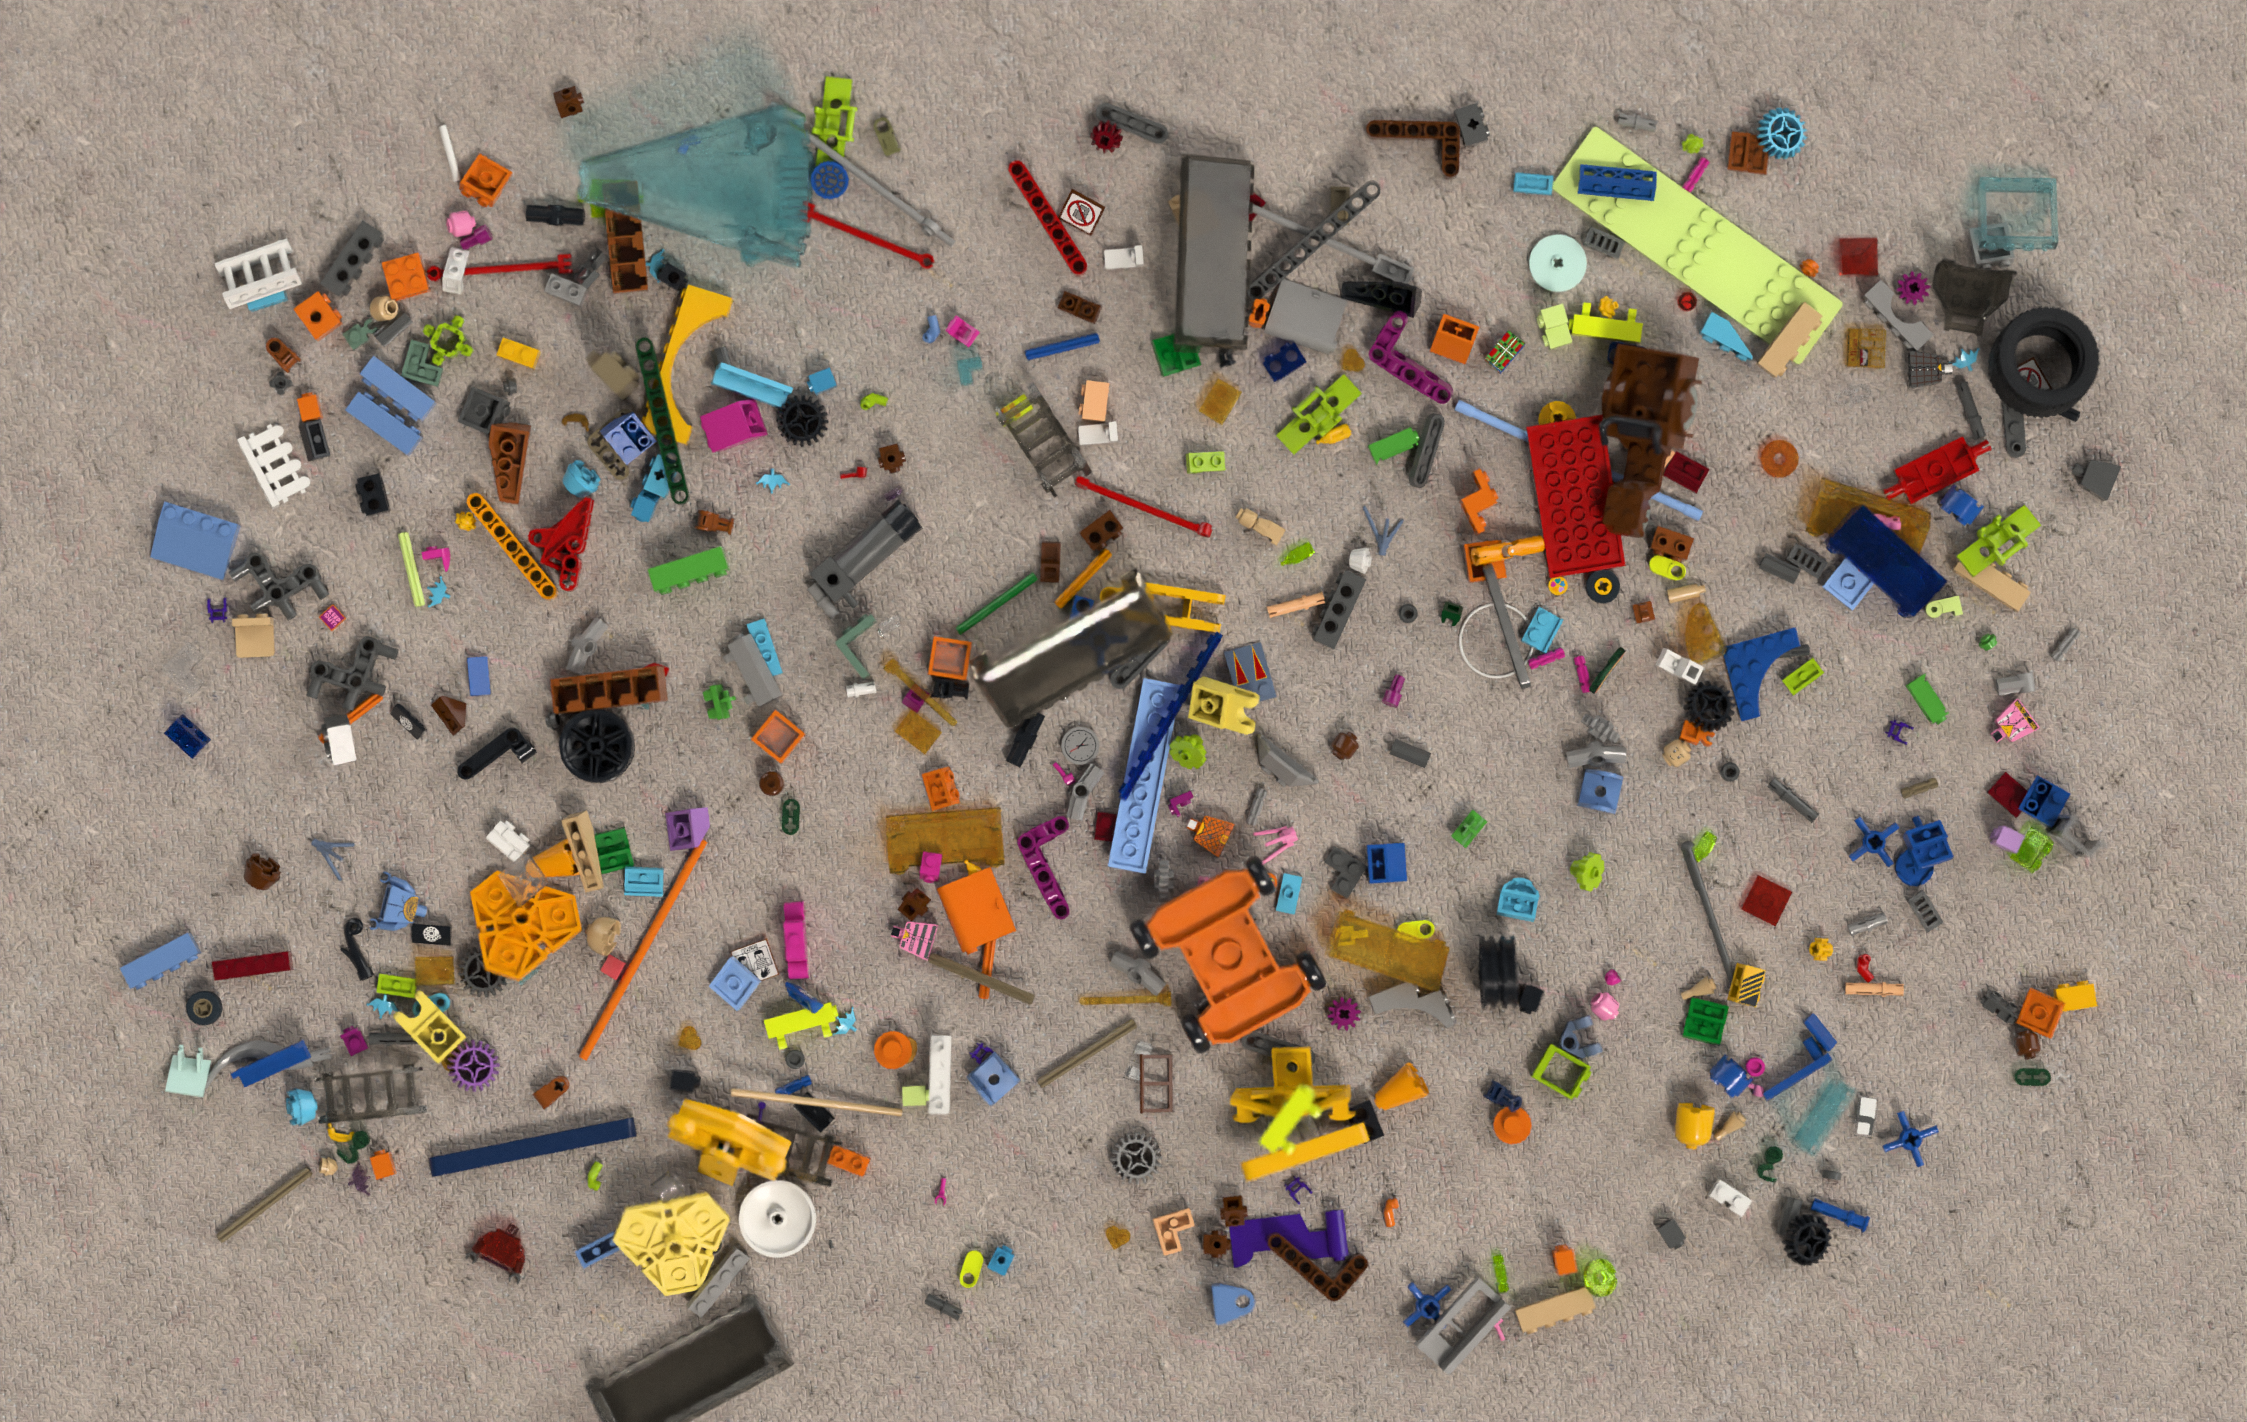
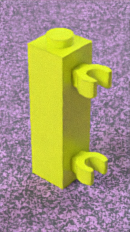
M1583 302L1581 315L1574 314L1573 319L1569 318L1568 329L1571 330V335L1636 344L1641 342L1643 323L1635 322L1637 309L1629 308L1627 321L1589 316L1591 303Z
M832 1002L823 1004L824 1006L815 1014L807 1009L766 1019L764 1024L768 1039L776 1037L779 1049L788 1048L785 1034L818 1025L822 1027L824 1038L832 1036L829 1023L836 1021V1017L839 1016L836 1005L832 1006Z
M1306 1084L1299 1085L1260 1139L1259 1143L1272 1153H1275L1281 1147L1290 1155L1296 1146L1285 1138L1302 1114L1307 1110L1312 1116L1317 1118L1323 1110L1312 1103L1316 1094L1313 1093L1314 1090Z

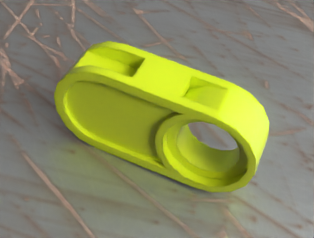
M1657 555L1649 561L1651 572L1668 579L1678 581L1684 578L1686 574V568L1682 563ZM1674 566H1679L1682 569L1681 576H1673L1671 569Z
M1428 920L1404 922L1398 926L1397 936L1405 941L1425 939L1433 935L1435 928L1432 922ZM1422 924H1428L1431 927L1429 934L1423 935L1420 932Z
M977 1250L967 1253L960 1273V1283L966 1288L976 1285L984 1258L981 1252ZM966 1273H971L974 1276V1281L971 1284H966L963 1281V1276Z

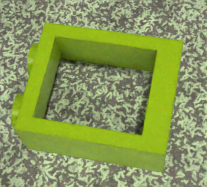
M1550 1043L1531 1077L1572 1100L1574 1097L1577 1098L1582 1091L1580 1085L1583 1080L1587 1082L1592 1072L1590 1071L1591 1066ZM1555 1052L1583 1068L1569 1093L1541 1077Z

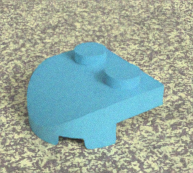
M1513 878L1502 887L1496 915L1534 922L1539 900L1538 890L1528 879Z

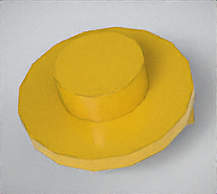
M1550 402L1540 411L1538 423L1545 424L1575 419V411L1565 402Z

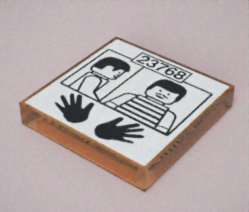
M767 938L730 951L733 957L761 981L780 975Z

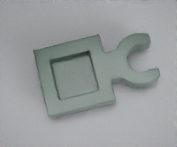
M372 319L366 320L362 328L359 324H356L342 334L353 350L369 341L367 337L369 333L374 334L379 330L377 327L372 330L369 329L368 326L373 322Z

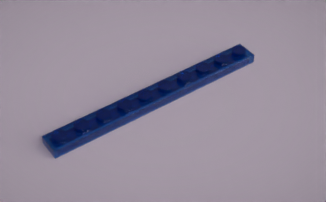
M1216 632L1215 635L1211 634L1205 643L1208 645L1205 652L1200 651L1196 658L1198 664L1195 668H1190L1186 675L1189 678L1185 685L1181 684L1176 692L1179 695L1176 701L1172 700L1167 707L1168 715L1166 718L1162 716L1158 722V732L1151 734L1147 741L1150 744L1146 751L1143 749L1137 758L1140 761L1137 767L1133 766L1128 773L1129 781L1127 784L1123 782L1119 788V799L1126 802L1191 692L1193 683L1198 680L1223 638L1222 634Z

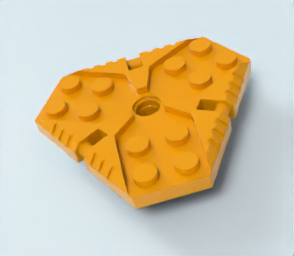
M498 870L470 892L476 927L480 932L478 937L485 971L520 981L545 961L550 953L554 954L582 931L575 895L541 884L539 887L532 885V881ZM529 893L536 894L535 898L528 897ZM519 918H524L526 922L518 923L516 920ZM487 928H493L494 931L487 932ZM541 944L545 946L543 950L539 947Z

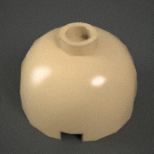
M600 917L594 920L592 924H589L585 934L587 935V943L591 950L600 955L608 956L616 946L617 942H613L615 935H620V921L610 917Z

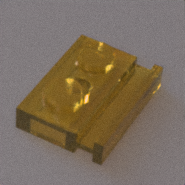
M1218 378L1198 412L1223 425L1242 392Z
M910 710L894 731L925 755L942 733L913 710Z
M454 956L415 957V986L454 985Z

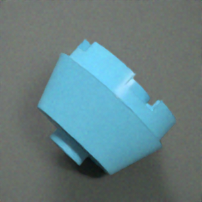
M575 460L573 464L568 465L562 481L571 494L584 498L598 490L600 477L593 469L590 471L584 467L585 462Z
M296 1088L292 1091H287V1095L290 1097L286 1098L287 1114H290L293 1119L290 1120V1124L302 1126L315 1119L317 1101L314 1099L312 1092Z

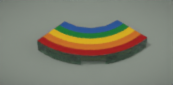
M1620 647L1607 661L1608 663L1604 669L1599 672L1591 684L1590 692L1595 694L1601 688L1610 673L1620 662L1626 652L1625 649Z

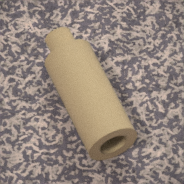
M1695 583L1669 589L1666 592L1670 604L1700 597V593L1706 592L1705 585L1698 586Z

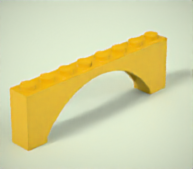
M689 284L687 288H683L681 294L683 302L681 307H677L675 313L677 321L675 325L672 324L669 335L672 337L670 343L666 342L663 353L666 356L664 361L659 363L677 443L684 445L688 444L693 427L687 425L673 398L671 372L674 359L681 345L695 330L712 320L721 317L728 318L733 299ZM657 379L654 380L652 389H656L659 386ZM656 398L653 402L654 407L660 408L663 405V399ZM647 401V416L643 415L641 422L652 435L657 436L649 401ZM665 416L658 419V425L661 427L666 426L668 423V419ZM666 435L663 437L665 439L672 441V437L670 435Z

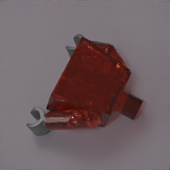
M510 1223L506 1231L497 1228L495 1232L489 1231L480 1236L472 1248L473 1251L469 1252L465 1258L468 1259L470 1255H473L474 1261L472 1264L481 1258L511 1273L509 1282L511 1277H517V1284H519L521 1280L520 1273H522L525 1263L524 1247L520 1245L522 1240L516 1237L519 1227Z

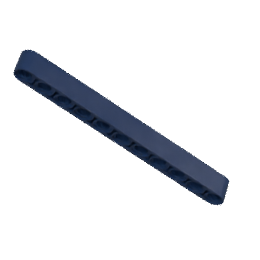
M634 1117L435 1156L428 1158L431 1176L436 1177L636 1137L637 1132Z

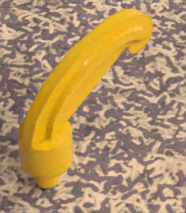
M328 1123L327 1131L332 1140L348 1142L355 1137L353 1131L349 1135L336 1133L332 1124Z

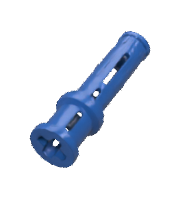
M1816 1198L1811 1206V1210L1840 1220L1847 1227L1853 1226L1860 1229L1863 1233L1870 1220L1869 1216H1861L1856 1214L1854 1210H1843Z

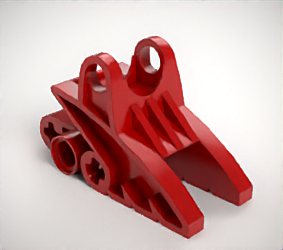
M584 498L552 527L533 529L528 534V540L532 545L544 549L540 561L541 564L561 572L559 585L567 592L574 591L579 583L580 572L583 566L582 561L577 556L586 549V540L589 535L588 527H590L592 519L590 514L593 513L595 503L592 498ZM536 534L542 535V540L539 543L534 541ZM575 541L580 544L579 548L576 547V550L572 547L573 542L576 544ZM565 548H567V550H568L569 552H571V553H570V554H565V553H561V552H562ZM554 558L562 561V567L551 561ZM575 559L576 566L573 569H569V561ZM566 571L576 574L575 576L571 575L570 580L573 582V585H570L569 588L564 584V581L569 579V575L565 574Z

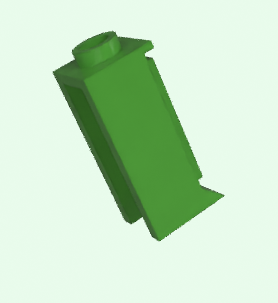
M1410 427L1368 445V448L1377 466L1380 459L1384 461L1412 449L1414 444L1417 447V441H1420L1417 431H1412Z
M1926 673L1905 686L1930 724L1936 722L1938 725L1947 719L1945 715L1949 714V712L1944 711L1946 708L1929 682L1925 681Z

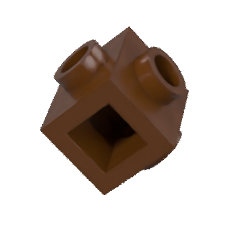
M575 86L553 93L561 119L583 112L581 104L584 103L581 92L577 93Z
M898 444L879 448L881 456L877 458L880 468H884L885 472L889 471L890 474L900 472V468L904 467L903 462H906L904 451H899ZM895 457L894 462H889V458Z
M916 888L913 892L908 891L901 900L903 902L897 910L912 922L919 915L922 917L929 910L927 905L931 899L924 892Z
M1242 1195L1223 1197L1224 1208H1220L1221 1220L1225 1219L1226 1227L1245 1225L1244 1217H1248L1247 1205L1243 1206Z
M1211 1230V1234H1203V1254H1211V1258H1222V1254L1226 1255L1227 1250H1230V1239H1227V1234H1223L1222 1230ZM1219 1241L1221 1244L1219 1247H1215L1213 1243Z

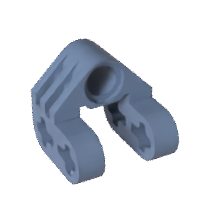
M1590 1015L1582 1016L1566 1023L1558 1042L1562 1050L1578 1058L1590 1057L1603 1052L1600 1042L1578 1048L1579 1042L1576 1034L1572 1032L1593 1025ZM1567 1037L1573 1040V1045L1570 1048H1566L1563 1043Z

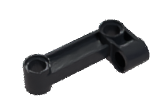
M515 727L508 728L460 764L457 772L461 779L468 780L510 749L520 760L521 764L536 754L537 751L519 729ZM510 731H515L518 734V738L514 742L510 741L507 737ZM465 765L472 769L471 775L467 777L462 774V768Z

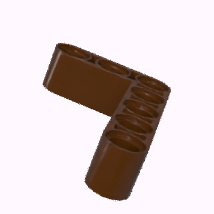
M1372 120L1367 124L1366 135L1373 140L1442 141L1441 173L1446 179H1453L1457 176L1459 172L1460 128L1455 122ZM1376 125L1379 127L1380 132L1375 135L1371 134L1369 127ZM1396 126L1399 132L1396 135H1391L1388 132V128ZM1415 126L1418 129V133L1410 135L1407 131L1408 127ZM1433 126L1436 128L1437 134L1431 136L1427 133L1426 129ZM1446 128H1455L1456 134L1454 136L1447 135ZM1447 146H1453L1456 150V153L1454 155H1448L1445 151V148ZM1447 165L1454 166L1455 173H1446L1445 167Z
M1278 1232L1270 1233L1266 1239L1267 1245L1275 1254L1328 1300L1333 1302L1340 1300L1368 1267V1261L1364 1255L1356 1253L1347 1260L1333 1278H1330ZM1279 1237L1281 1240L1280 1244L1276 1247L1272 1246L1271 1239ZM1287 1250H1294L1295 1256L1292 1259L1285 1258ZM1357 1258H1362L1364 1261L1363 1265L1359 1268L1354 1267V1261ZM1303 1262H1307L1310 1265L1309 1269L1305 1272L1300 1271L1299 1268ZM1350 1273L1351 1279L1348 1282L1341 1281L1342 1274ZM1323 1275L1324 1281L1321 1284L1314 1283L1315 1276ZM1332 1287L1338 1288V1294L1334 1297L1328 1294L1329 1289Z

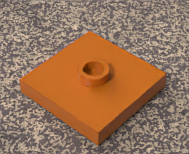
M2029 988L2016 1023L2051 1039L2066 1003L2034 988Z

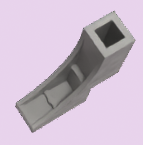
M1412 980L1368 996L1375 1015L1396 1008H1413L1431 1014L1446 1028L1454 1026L1453 1021L1456 1020L1453 1011H1448L1446 1003L1449 1001L1445 992L1441 993V990L1438 989L1418 997L1417 994L1420 993L1419 987Z

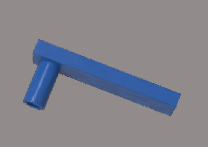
M1812 1036L1802 1043L1814 1062L1764 1092L1763 1097L1766 1102L1832 1062L1829 1053L1824 1055Z

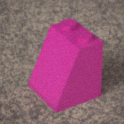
M754 399L737 401L700 416L701 427L706 433L707 443L712 453L724 451L768 435L757 402Z

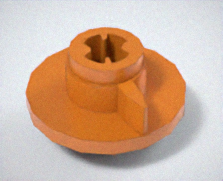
M897 1031L883 1033L874 1045L875 1058L881 1066L887 1069L901 1068L908 1063L912 1056L911 1042L906 1035Z
M1505 1107L1495 1116L1493 1127L1495 1134L1501 1141L1508 1144H1518L1526 1140L1530 1134L1532 1124L1531 1118L1522 1108L1511 1112L1508 1107Z

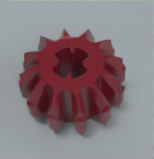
M1109 120L1105 124L1101 121L1098 123V126L1095 125L1093 127L1090 138L1093 139L1092 145H1097V151L1101 148L1104 154L1108 150L1112 153L1115 151V148L1118 149L1120 147L1123 136L1120 135L1121 129H1116V123L1110 125Z

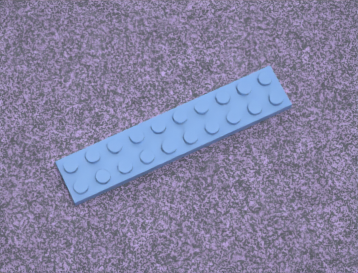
M1143 678L1108 867L1146 874L1181 685Z

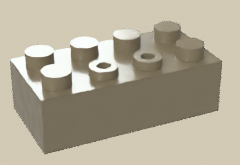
M593 349L585 357L589 367L623 401L640 385L637 382L640 376L615 351L611 354L606 351L600 356Z

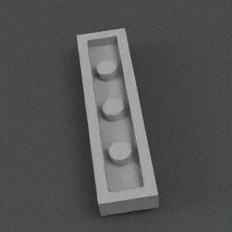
M733 1246L686 1304L687 1308L702 1318L750 1257L736 1246Z

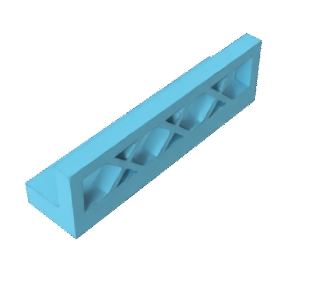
M722 362L716 366L711 381L712 385L783 409L782 405H785L787 396L793 390L792 387Z

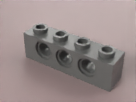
M362 220L320 284L340 298L343 295L347 296L352 289L350 285L353 280L359 279L363 272L361 270L362 267L373 258L372 252L374 249H378L382 245L384 234ZM368 240V248L361 249L360 242ZM353 255L358 256V263L350 265V257ZM342 271H346L348 274L345 281L338 279V275Z
M1347 570L1344 571V574L1339 573L1335 582L1339 585L1336 591H1331L1327 599L1330 601L1328 608H1323L1319 617L1322 618L1320 626H1315L1311 634L1315 636L1313 641L1333 650L1335 649L1366 579ZM1347 586L1351 589L1349 597L1341 595L1340 590L1342 587ZM1335 604L1343 606V612L1339 615L1335 614L1332 610ZM1328 621H1332L1335 624V630L1332 632L1325 630L1324 625Z

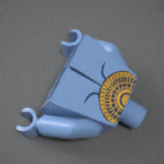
M384 871L383 873L388 875V879L386 881L380 879L387 886L379 919H370V921H375L377 925L376 927L369 928L371 930L380 928L381 930L396 931L406 927L408 923H413L415 915L425 917L427 906L418 904L419 896L415 895V889L407 881L395 876L392 877L390 873Z

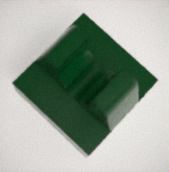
M1445 601L1441 622L1445 623L1448 618L1453 620L1452 626H1456L1460 621L1463 607Z

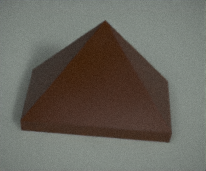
M442 695L431 704L453 736L465 727L466 703Z

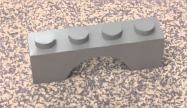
M1879 280L1862 296L1864 299L1863 303L1870 310L1873 308L1878 313L1876 315L1882 323L1886 322L1891 327L1889 330L1895 337H1901L1904 341L1903 345L1909 351H1917L1933 336V333L1921 321L1909 324L1898 320L1891 309V300L1894 292L1882 280Z

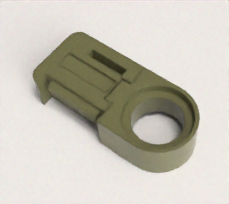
M878 118L874 122V130L885 156L889 157L894 153H899L901 148H897L899 145L894 134H892L894 131L889 120ZM881 121L888 124V129L885 132H880L877 129V124Z

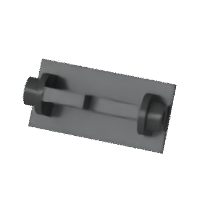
M1988 989L1986 997L1984 996L1980 1001L1982 1007L1991 1013L1999 1009L2000 1011L1996 1016L2007 1024H2012L2019 1017L2020 1010H2018V1007L2012 1002L2008 1003L1996 991Z

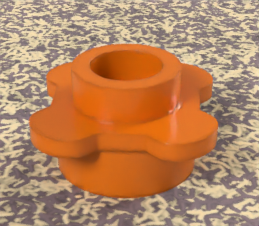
M1806 259L1799 266L1807 276L1815 277L1819 272L1818 264L1811 259Z

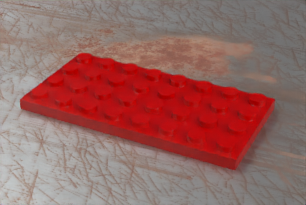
M1602 414L1526 427L1549 578L1626 566L1621 535L1610 533L1603 523L1608 488L1613 485L1608 447L1607 445H1601L1599 426L1603 421Z

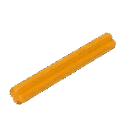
M1106 548L1103 549L1054 603L1062 609L1108 561L1112 553Z

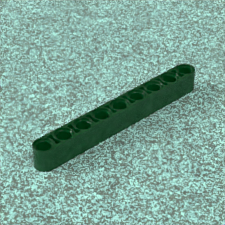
M646 337L640 338L636 342V351L671 498L676 504L685 505L690 499V494L655 347L650 339ZM643 342L650 344V349L646 352L640 350V345ZM650 360L653 361L654 368L646 370L644 368L645 363ZM652 379L659 381V386L656 389H650L649 382ZM656 398L663 399V405L660 408H656L653 405ZM665 416L668 419V423L666 426L661 427L658 425V419ZM666 435L672 437V443L669 445L662 443V439ZM669 454L676 455L677 460L675 463H667V456ZM675 472L681 474V480L677 483L671 480V476ZM677 492H685L686 497L683 501L676 500Z

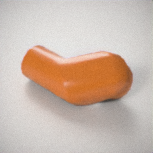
M1389 1198L1386 1201L1383 1213L1386 1227L1395 1226L1393 1209L1399 1207L1396 1198Z

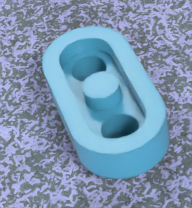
M437 993L428 997L442 1012L450 1007V998L444 993ZM439 999L444 1000L443 1006L438 1005L437 1002ZM418 1001L412 1007L413 1014L416 1017L421 1013L419 1010L421 1005Z

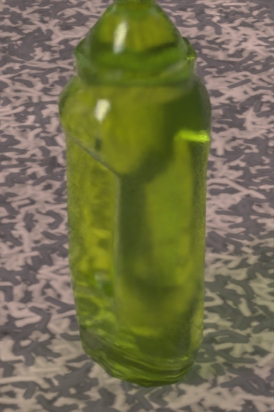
M1309 542L1303 543L1291 550L1280 565L1298 564L1312 556L1315 551Z
M1708 831L1703 834L1695 848V859L1697 862H1700L1709 855L1717 841V836Z

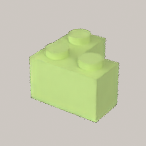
M1563 304L1543 309L1538 313L1539 316H1537L1536 320L1539 329L1543 328L1544 335L1542 340L1545 347L1548 346L1549 350L1572 343Z

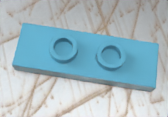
M765 618L746 624L749 634L752 635L772 676L782 674L783 672Z

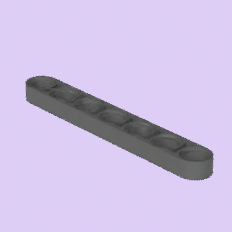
M1492 564L1482 566L1518 682L1523 690L1531 687V683Z

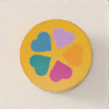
M1563 577L1552 578L1548 583V589L1553 595H1562L1568 587L1567 581Z

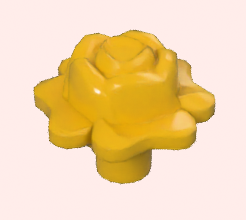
M1604 296V298L1600 299L1601 303H1599L1598 309L1603 316L1611 319L1615 316V309L1618 308V303L1613 301L1612 298Z
M461 511L455 515V523L459 529L471 531V529L476 528V519L473 518L471 512L465 513Z

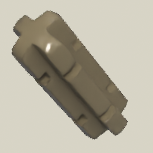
M1931 778L1927 782L1922 781L1911 785L1910 788L1905 787L1901 789L1902 797L1904 799L1909 798L1911 795H1917L1929 789L1937 788L1938 782L1936 778Z

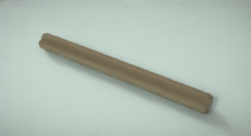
M931 953L928 958L929 963L1027 1004H1032L1035 996L1031 993L936 953Z
M1130 1019L1038 1078L1037 1082L1040 1087L1044 1088L1136 1029L1135 1021Z
M308 1167L303 1168L216 1235L221 1243L225 1242L312 1176V1171Z

